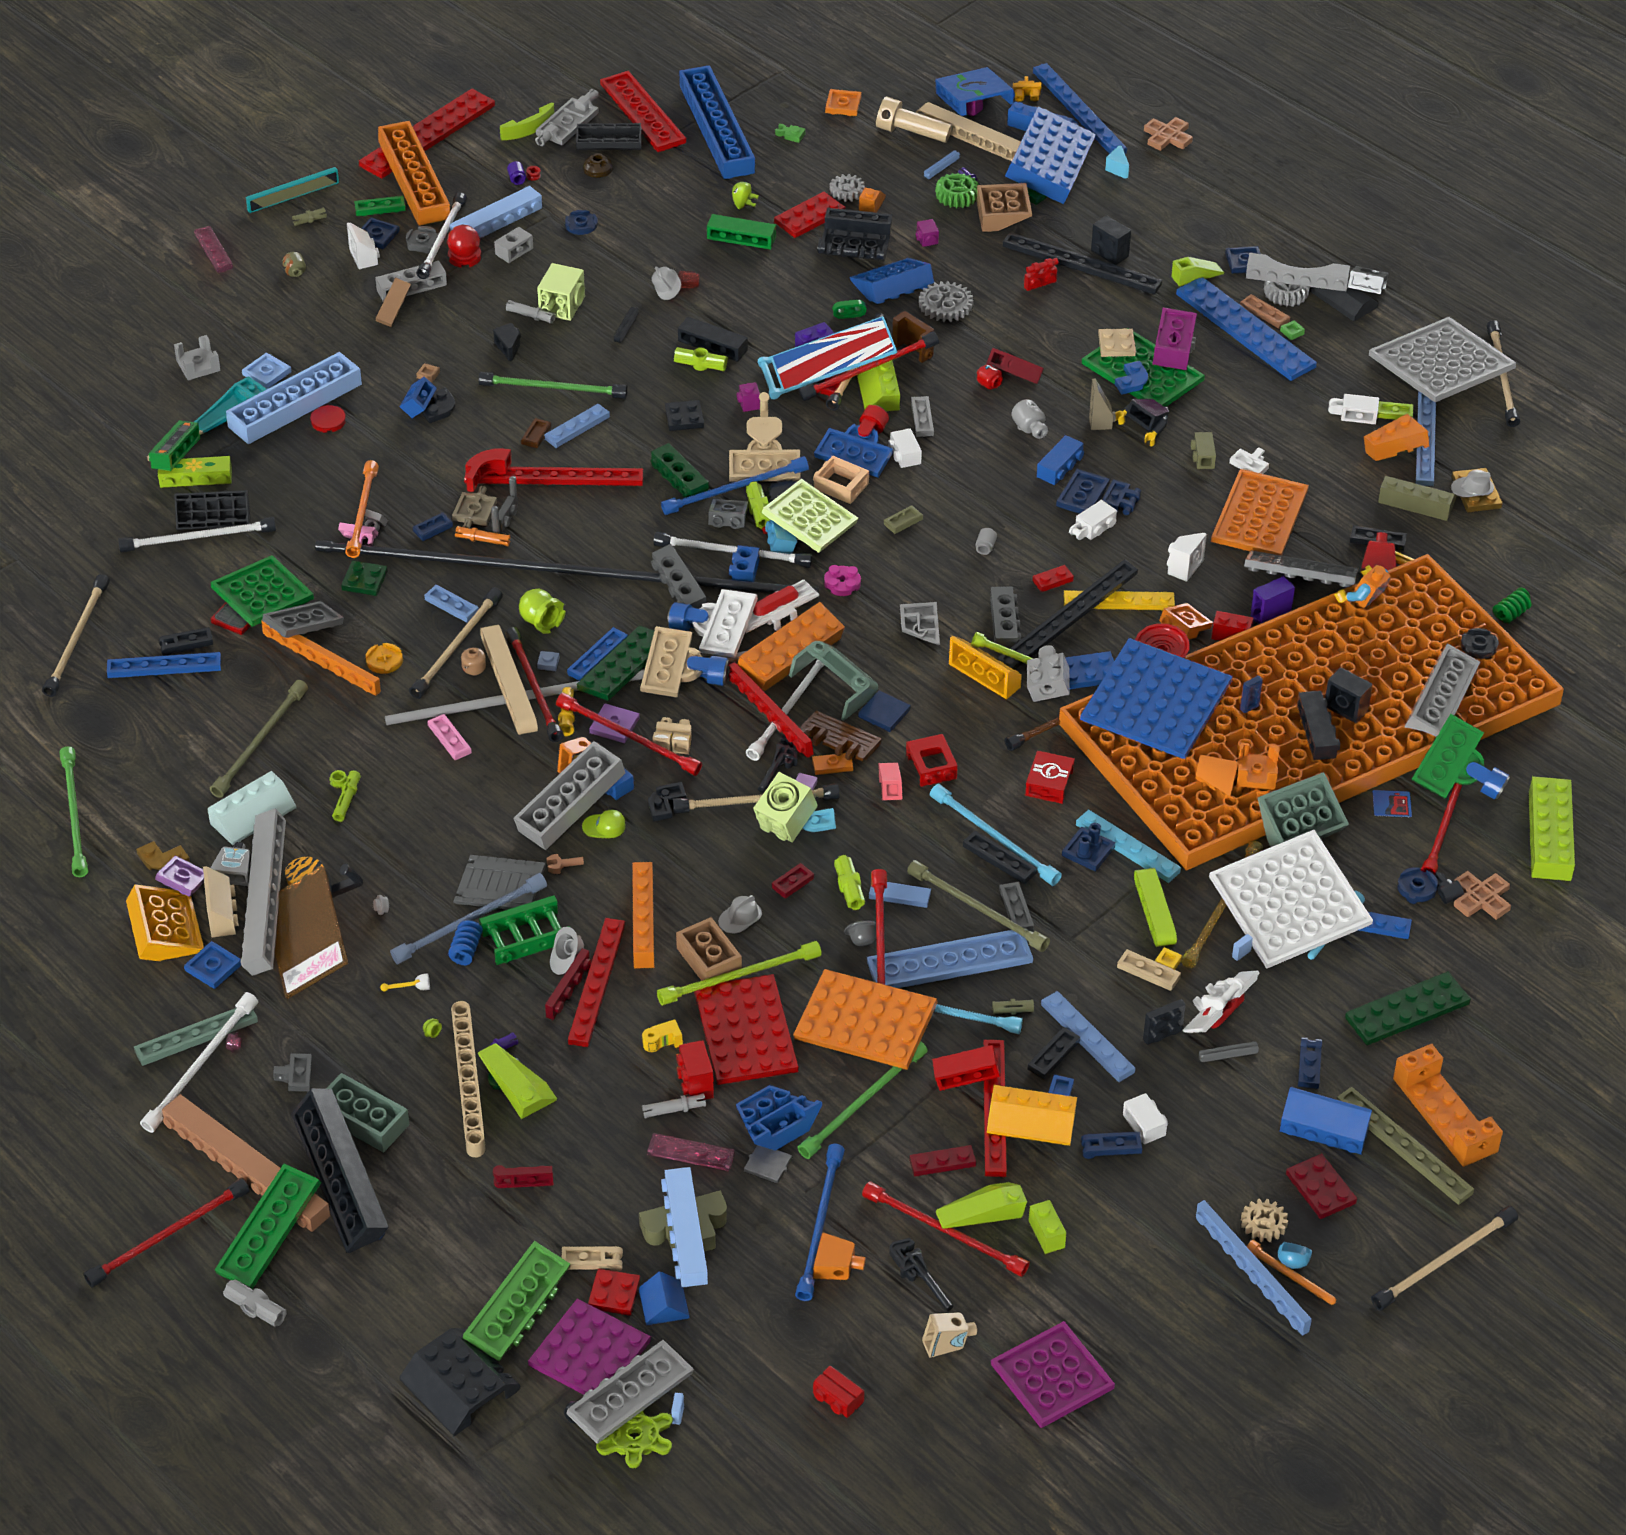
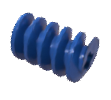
M466 920L458 924L448 953L451 960L456 964L466 966L472 962L483 931L479 923Z

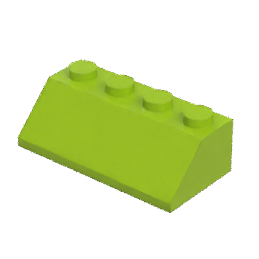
M892 360L857 375L864 410L869 405L880 406L885 411L900 410V392Z

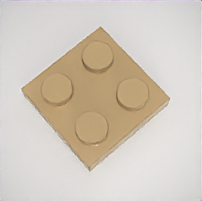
M1099 329L1098 337L1101 357L1135 356L1136 349L1133 329Z

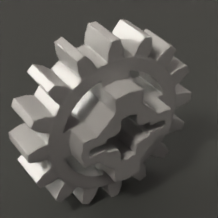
M842 174L841 177L836 176V179L831 180L830 194H833V198L838 197V200L844 199V202L848 199L852 202L854 198L858 200L865 188L864 181H861V178L856 179V175L853 177L850 174L847 176Z

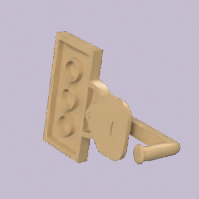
M762 392L759 395L760 417H752L747 421V434L754 440L749 443L747 450H729L730 482H738L768 471H774V469L787 466V464L791 463V460L800 458V450H782L781 444L775 440L782 434V421L777 417H768L769 394L766 392ZM788 472L762 481H784V479L786 481L791 479L799 481L800 473Z

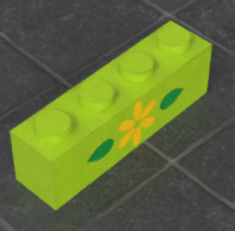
M230 456L181 459L171 471L158 469L160 488L232 483Z

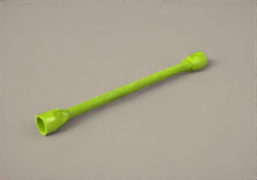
M817 941L801 945V949L794 953L792 952L683 987L674 988V985L659 989L657 990V997L661 1005H666L678 1001L677 998L684 994L711 985L739 978L795 959L804 958L807 961L820 957L821 948Z

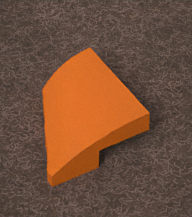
M1200 755L1195 779L1206 783L1213 790H1221L1225 793L1226 798H1230L1238 762Z

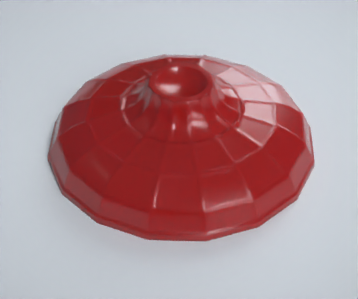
M1170 624L1147 626L1135 638L1136 641L1185 658L1189 651V639L1185 632Z

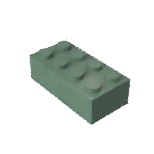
M342 1073L326 1088L333 1090L351 1135L383 1153L409 1126L408 1109Z

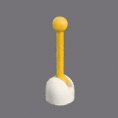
M428 973L421 974L413 982L391 985L383 983L381 990L387 991L391 988L414 985L420 990H430Z

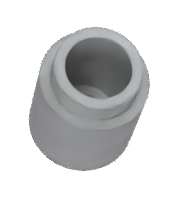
M983 528L980 530L975 544L978 553L987 555L993 550L997 539V533L993 529Z

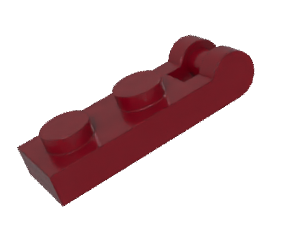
M497 1165L493 1168L494 1186L497 1188L553 1186L552 1166L505 1168L502 1165Z

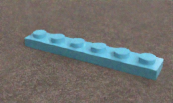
M1089 809L1076 820V826L1084 827L1088 830L1091 823H1099L1101 825L1100 835L1116 842L1114 848L1116 851L1145 869L1155 868L1158 877L1167 883L1181 871L1179 865Z

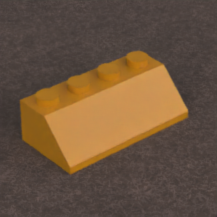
M955 636L950 637L949 665L1006 700L1021 688L1022 674L1018 671L1013 670L981 649L971 646V643Z
M994 1085L987 1133L1070 1146L1077 1097Z

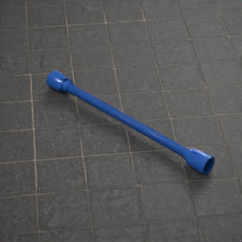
M803 456L791 460V463L787 464V466L774 469V471L755 475L742 481L727 484L723 487L721 486L684 499L676 500L671 498L662 501L661 507L665 515L678 512L679 508L692 502L694 503L745 485L747 486L750 482H760L788 472L797 474L809 470V465L806 457Z
M830 1144L826 1154L828 1170L805 1273L800 1278L795 1296L802 1301H809L813 1297L815 1281L812 1276L814 1262L822 1236L835 1171L840 1166L845 1151L844 1147L839 1144Z

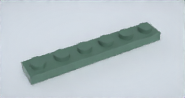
M237 1008L134 1046L141 1065L144 1066L214 1039ZM254 1010L249 1015L245 1014L241 1017L230 1032L257 1023L258 1019Z

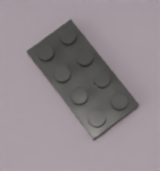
M322 601L263 614L262 618L263 622L285 638L341 625L344 620L343 616Z

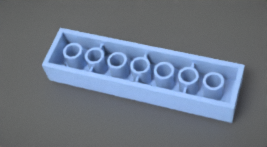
M338 352L227 410L228 427L247 444H250L362 385L360 368L342 353Z

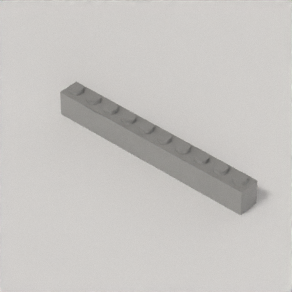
M276 808L256 815L253 826L254 836L252 839L253 847L251 868L249 869L250 878L248 897L246 899L247 910L245 913L246 921L241 958L242 967L252 976L273 969L286 820Z

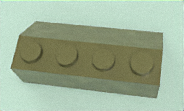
M1385 476L1380 488L1378 503L1447 521L1457 496L1446 491Z

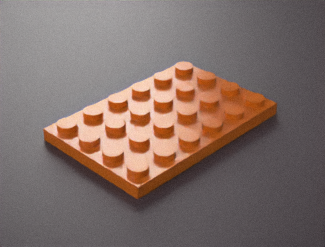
M1240 469L1212 534L1211 542L1247 551L1253 550L1282 555L1308 492L1309 485Z
M824 969L793 1036L796 1040L908 1070L938 1002L937 998Z

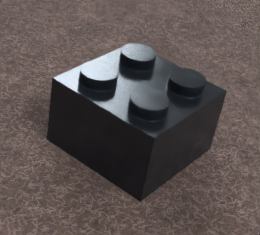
M1108 216L1103 217L1093 224L1091 251L1114 265L1119 264L1129 257L1131 230Z
M1340 667L1328 679L1325 697L1327 709L1357 723L1369 710L1373 684Z

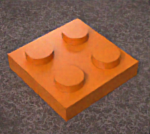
M830 89L825 113L857 116L861 92Z

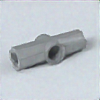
M230 1280L223 1291L224 1297L238 1304L246 1315L252 1318L257 1316L274 1327L280 1326L287 1314L286 1309L269 1300V1297L258 1288L252 1290L237 1280Z

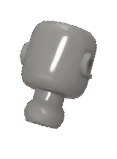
M1025 399L1014 406L1011 415L1019 430L1025 433H1032L1038 439L1046 436L1048 433V428L1044 424L1046 418L1035 402Z

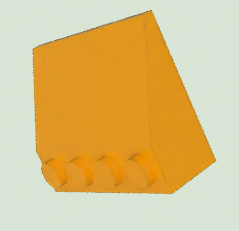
M134 884L126 903L139 959L162 961L197 954L204 948L191 896L181 894L177 890Z

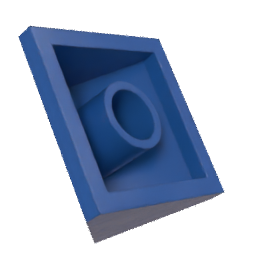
M659 1271L639 1287L646 1325L689 1318L681 1280Z

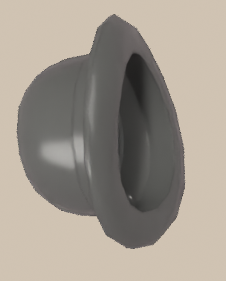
M857 921L851 923L845 928L844 933L845 935H850L853 944L856 946L871 945L876 940V922Z

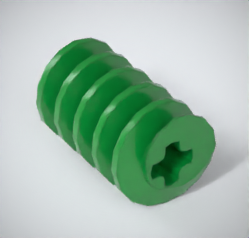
M1518 588L1494 605L1492 612L1495 617L1508 624L1526 612V610H1529L1532 606L1529 592L1525 588Z

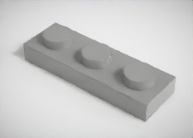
M929 396L911 397L916 437L934 436Z

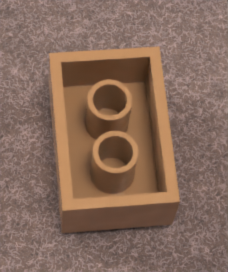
M712 917L676 932L677 949L701 981L742 968V956Z

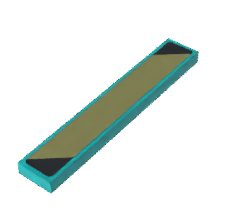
M336 167L247 196V210L249 213L337 184L339 183L338 170Z

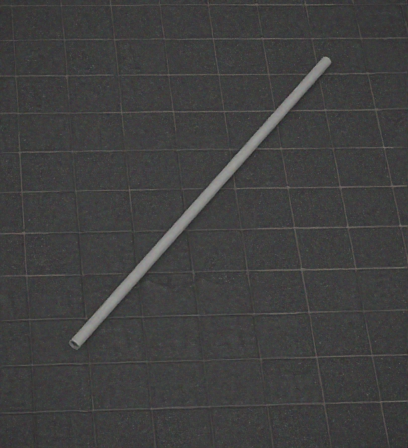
M747 651L738 652L735 658L717 657L728 658L730 663L738 662L739 657ZM645 669L639 671L630 681L643 679ZM579 681L543 687L540 690L544 697L561 694L562 689L565 687H571V690L579 691L577 690V683ZM533 690L525 691L528 700L536 698ZM499 695L385 716L386 725L443 714L447 715L506 704L504 696Z

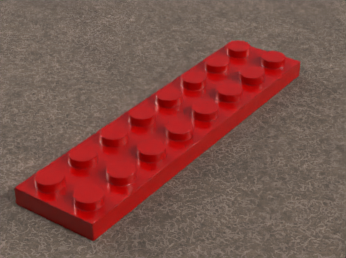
M629 71L600 79V85L632 123H641V133L657 152L686 143V137Z

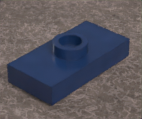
M441 513L413 526V532L424 541L452 528L453 522L444 513Z
M1259 675L1243 684L1240 707L1243 713H1247L1259 706L1263 681Z

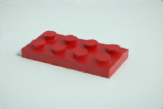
M822 192L775 216L774 223L794 238H797L825 223L827 208L845 209V206L826 192Z

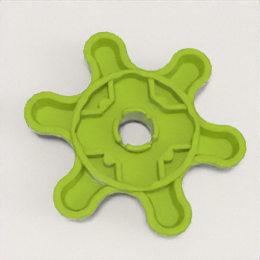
M641 1411L607 1438L596 1444L597 1451L605 1456L613 1452H618L621 1455L626 1454L625 1461L630 1468L639 1467L642 1462V1454L647 1455L654 1451L661 1455H666L670 1452L672 1443L670 1440L661 1437L659 1433L670 1427L673 1420L672 1416L668 1413H661L655 1417H648ZM632 1433L640 1434L639 1436L635 1437V1439H633V1437L630 1436V1434Z

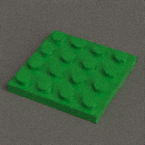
M273 555L211 582V588L252 627L262 623L263 614L297 607L314 599V593Z

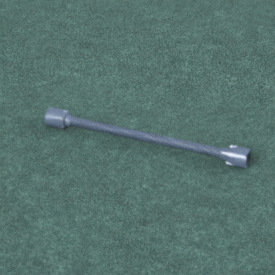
M538 873L526 879V883L520 889L518 888L500 897V899L456 920V922L454 921L440 930L429 934V936L427 935V937L418 940V942L416 941L408 945L403 943L390 950L393 960L396 964H400L411 958V954L418 950V948L420 949V947L429 944V942L431 943L456 930L460 922L466 920L473 921L489 913V911L491 912L507 902L520 897V895L522 896V894H528L529 892L534 894L547 887L545 878L541 873Z

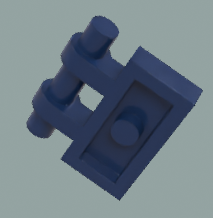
M1113 480L1102 501L1117 511L1120 507L1124 508L1123 514L1129 515L1134 510L1135 503L1141 497V489L1135 488V490H1131L1130 484Z

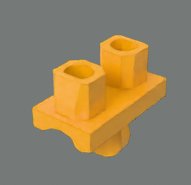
M1024 76V81L1013 83L1015 101H1023L1024 96H1030L1031 101H1038L1041 94V82L1034 83V81H1028V76Z

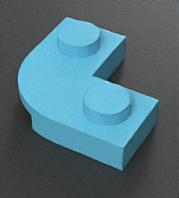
M834 809L814 811L803 829L809 832L836 829Z

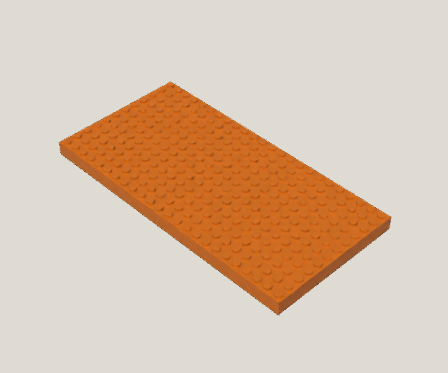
M1426 554L1388 570L1391 578L1385 591L1366 608H1362L1355 601L1346 600L1339 603L1334 595L1336 593H1333L1186 655L1185 659L1231 675L1232 682L1185 759L1080 720V715L1093 694L1061 707L1059 725L1187 871L1266 835L1258 797L1324 772L1340 803L1418 768L1436 736L1420 730L1405 728L1404 726L1445 646L1449 644L1464 652L1460 645L1462 635L1470 629H1486L1491 632L1490 634L1495 635L1499 641L1497 652L1492 657L1486 659L1474 658L1480 661V664L1454 715L1483 731L1484 734L1480 740L1560 705L1564 688L1432 557ZM1358 583L1348 588H1345L1344 590L1346 594L1348 592H1353L1357 587ZM1341 667L1373 684L1369 710L1357 723H1354L1327 709L1328 712H1331V724L1335 725L1336 739L1340 741V750H1337V756L1334 759L1313 760L1297 708L1299 692L1321 691L1323 698H1325L1328 679ZM1259 675L1263 679L1259 706L1247 713H1243L1240 710L1243 684ZM1240 742L1249 743V754L1268 756L1270 745L1279 746L1276 788L1272 790L1236 786V772L1231 797L1226 798L1225 793L1221 790H1213L1206 783L1195 779L1200 755L1238 762Z

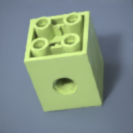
M552 263L537 287L539 307L544 311L555 313L556 318L571 321L585 297L584 270Z
M778 772L753 809L762 830L768 833L770 831L775 833L783 841L793 842L818 805L810 787Z

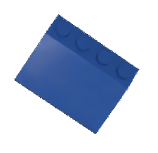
M911 258L850 277L851 282L869 301L875 302V304L883 303L888 298H898L903 293H913L918 288H928V285L934 283L931 264Z

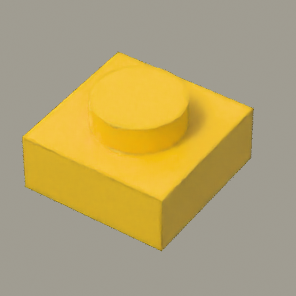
M1164 947L1155 962L1175 970L1182 960V955Z

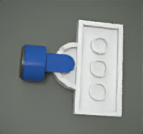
M722 589L716 604L705 603L699 609L693 608L690 604L675 602L671 605L668 612V626L670 629L689 631L690 628H695V631L700 636H703L699 647L700 653L735 658L758 598L756 594Z

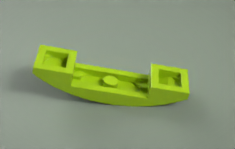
M549 103L539 108L538 114L518 123L511 120L500 125L501 140L518 139L535 133L536 129L555 113L554 103Z

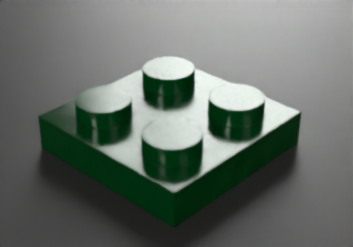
M352 561L341 584L342 590L377 596L388 572L387 566Z

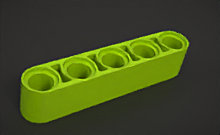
M1156 869L1135 870V885L1155 946L1176 944L1175 927Z

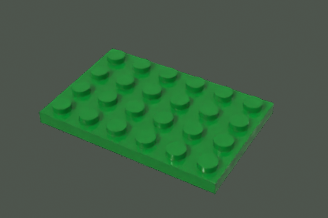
M1134 331L1135 356L1101 357L1100 347L1082 358L1084 366L1115 384L1116 378L1127 376L1124 371V364L1140 361L1148 373V381L1143 385V389L1130 392L1129 394L1137 399H1154L1166 407L1203 382L1205 378L1204 374L1187 365V370L1153 365L1155 344Z

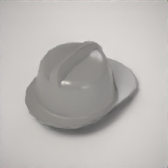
M655 267L656 271L652 275V283L658 296L663 300L674 298L681 289V281L676 271L668 267Z
M1472 470L1467 477L1455 480L1451 485V490L1460 497L1483 496L1491 494L1494 490V485L1490 481L1491 475L1489 472Z
M753 895L749 897L739 896L732 901L731 907L720 915L718 920L719 927L727 933H740L761 918L762 910L755 902Z
M570 927L561 928L555 937L550 957V967L558 975L567 972L580 950L584 948L581 936L577 935L574 929Z

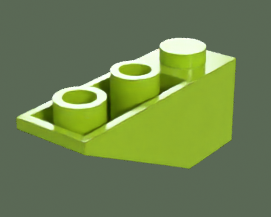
M1185 257L1173 261L1171 277L1178 286H1182L1202 277L1208 279L1222 275L1224 272L1216 262Z

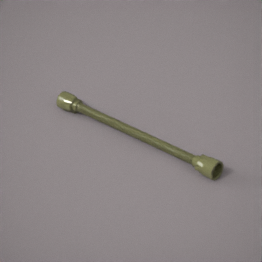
M302 680L294 682L288 690L287 699L231 769L223 777L219 776L212 784L210 791L214 796L219 798L224 796L231 787V779L259 746L290 705L296 700L299 701L307 692L308 686Z
M914 860L909 865L907 872L920 881H923V879L928 880L954 895L956 898L1025 937L1029 941V945L1040 952H1044L1048 948L1050 938L1038 931H1028L934 876L928 871V867L919 861Z

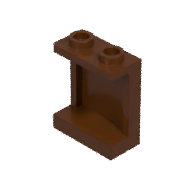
M906 311L893 318L892 339L896 348L902 344L909 346L917 343L922 339V336L934 331L933 328ZM934 346L928 349L924 347L915 350L919 352V362L923 363L933 356Z

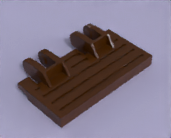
M815 711L800 727L809 738L814 737L812 745L817 746L823 741V745L834 749L835 755L838 756L847 751L845 754L847 760H851L856 755L855 759L863 762L881 745L882 738L819 711Z

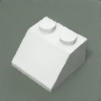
M347 223L349 249L358 268L362 269L378 265L380 254L378 248H375L373 238H370L368 232L352 223Z
M1206 533L1180 536L1175 542L1170 544L1168 549L1170 556L1167 561L1169 575L1186 582L1204 561Z

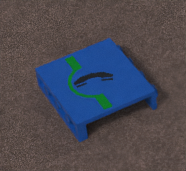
M988 67L935 79L936 94L960 116L967 115L966 103L1000 95L1009 104H1013V98L1015 97L1013 88Z

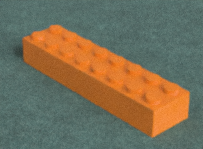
M410 121L379 126V144L418 226L446 220L450 214L449 201Z

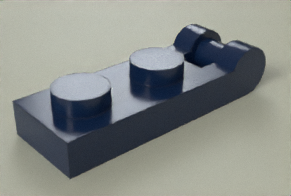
M1301 1037L1298 1087L1319 1089L1322 1039L1308 1040L1307 1037ZM1307 1048H1314V1051H1309Z
M1140 1132L1086 1134L1081 1137V1144L1084 1146L1083 1156L1086 1159L1103 1155L1142 1153Z

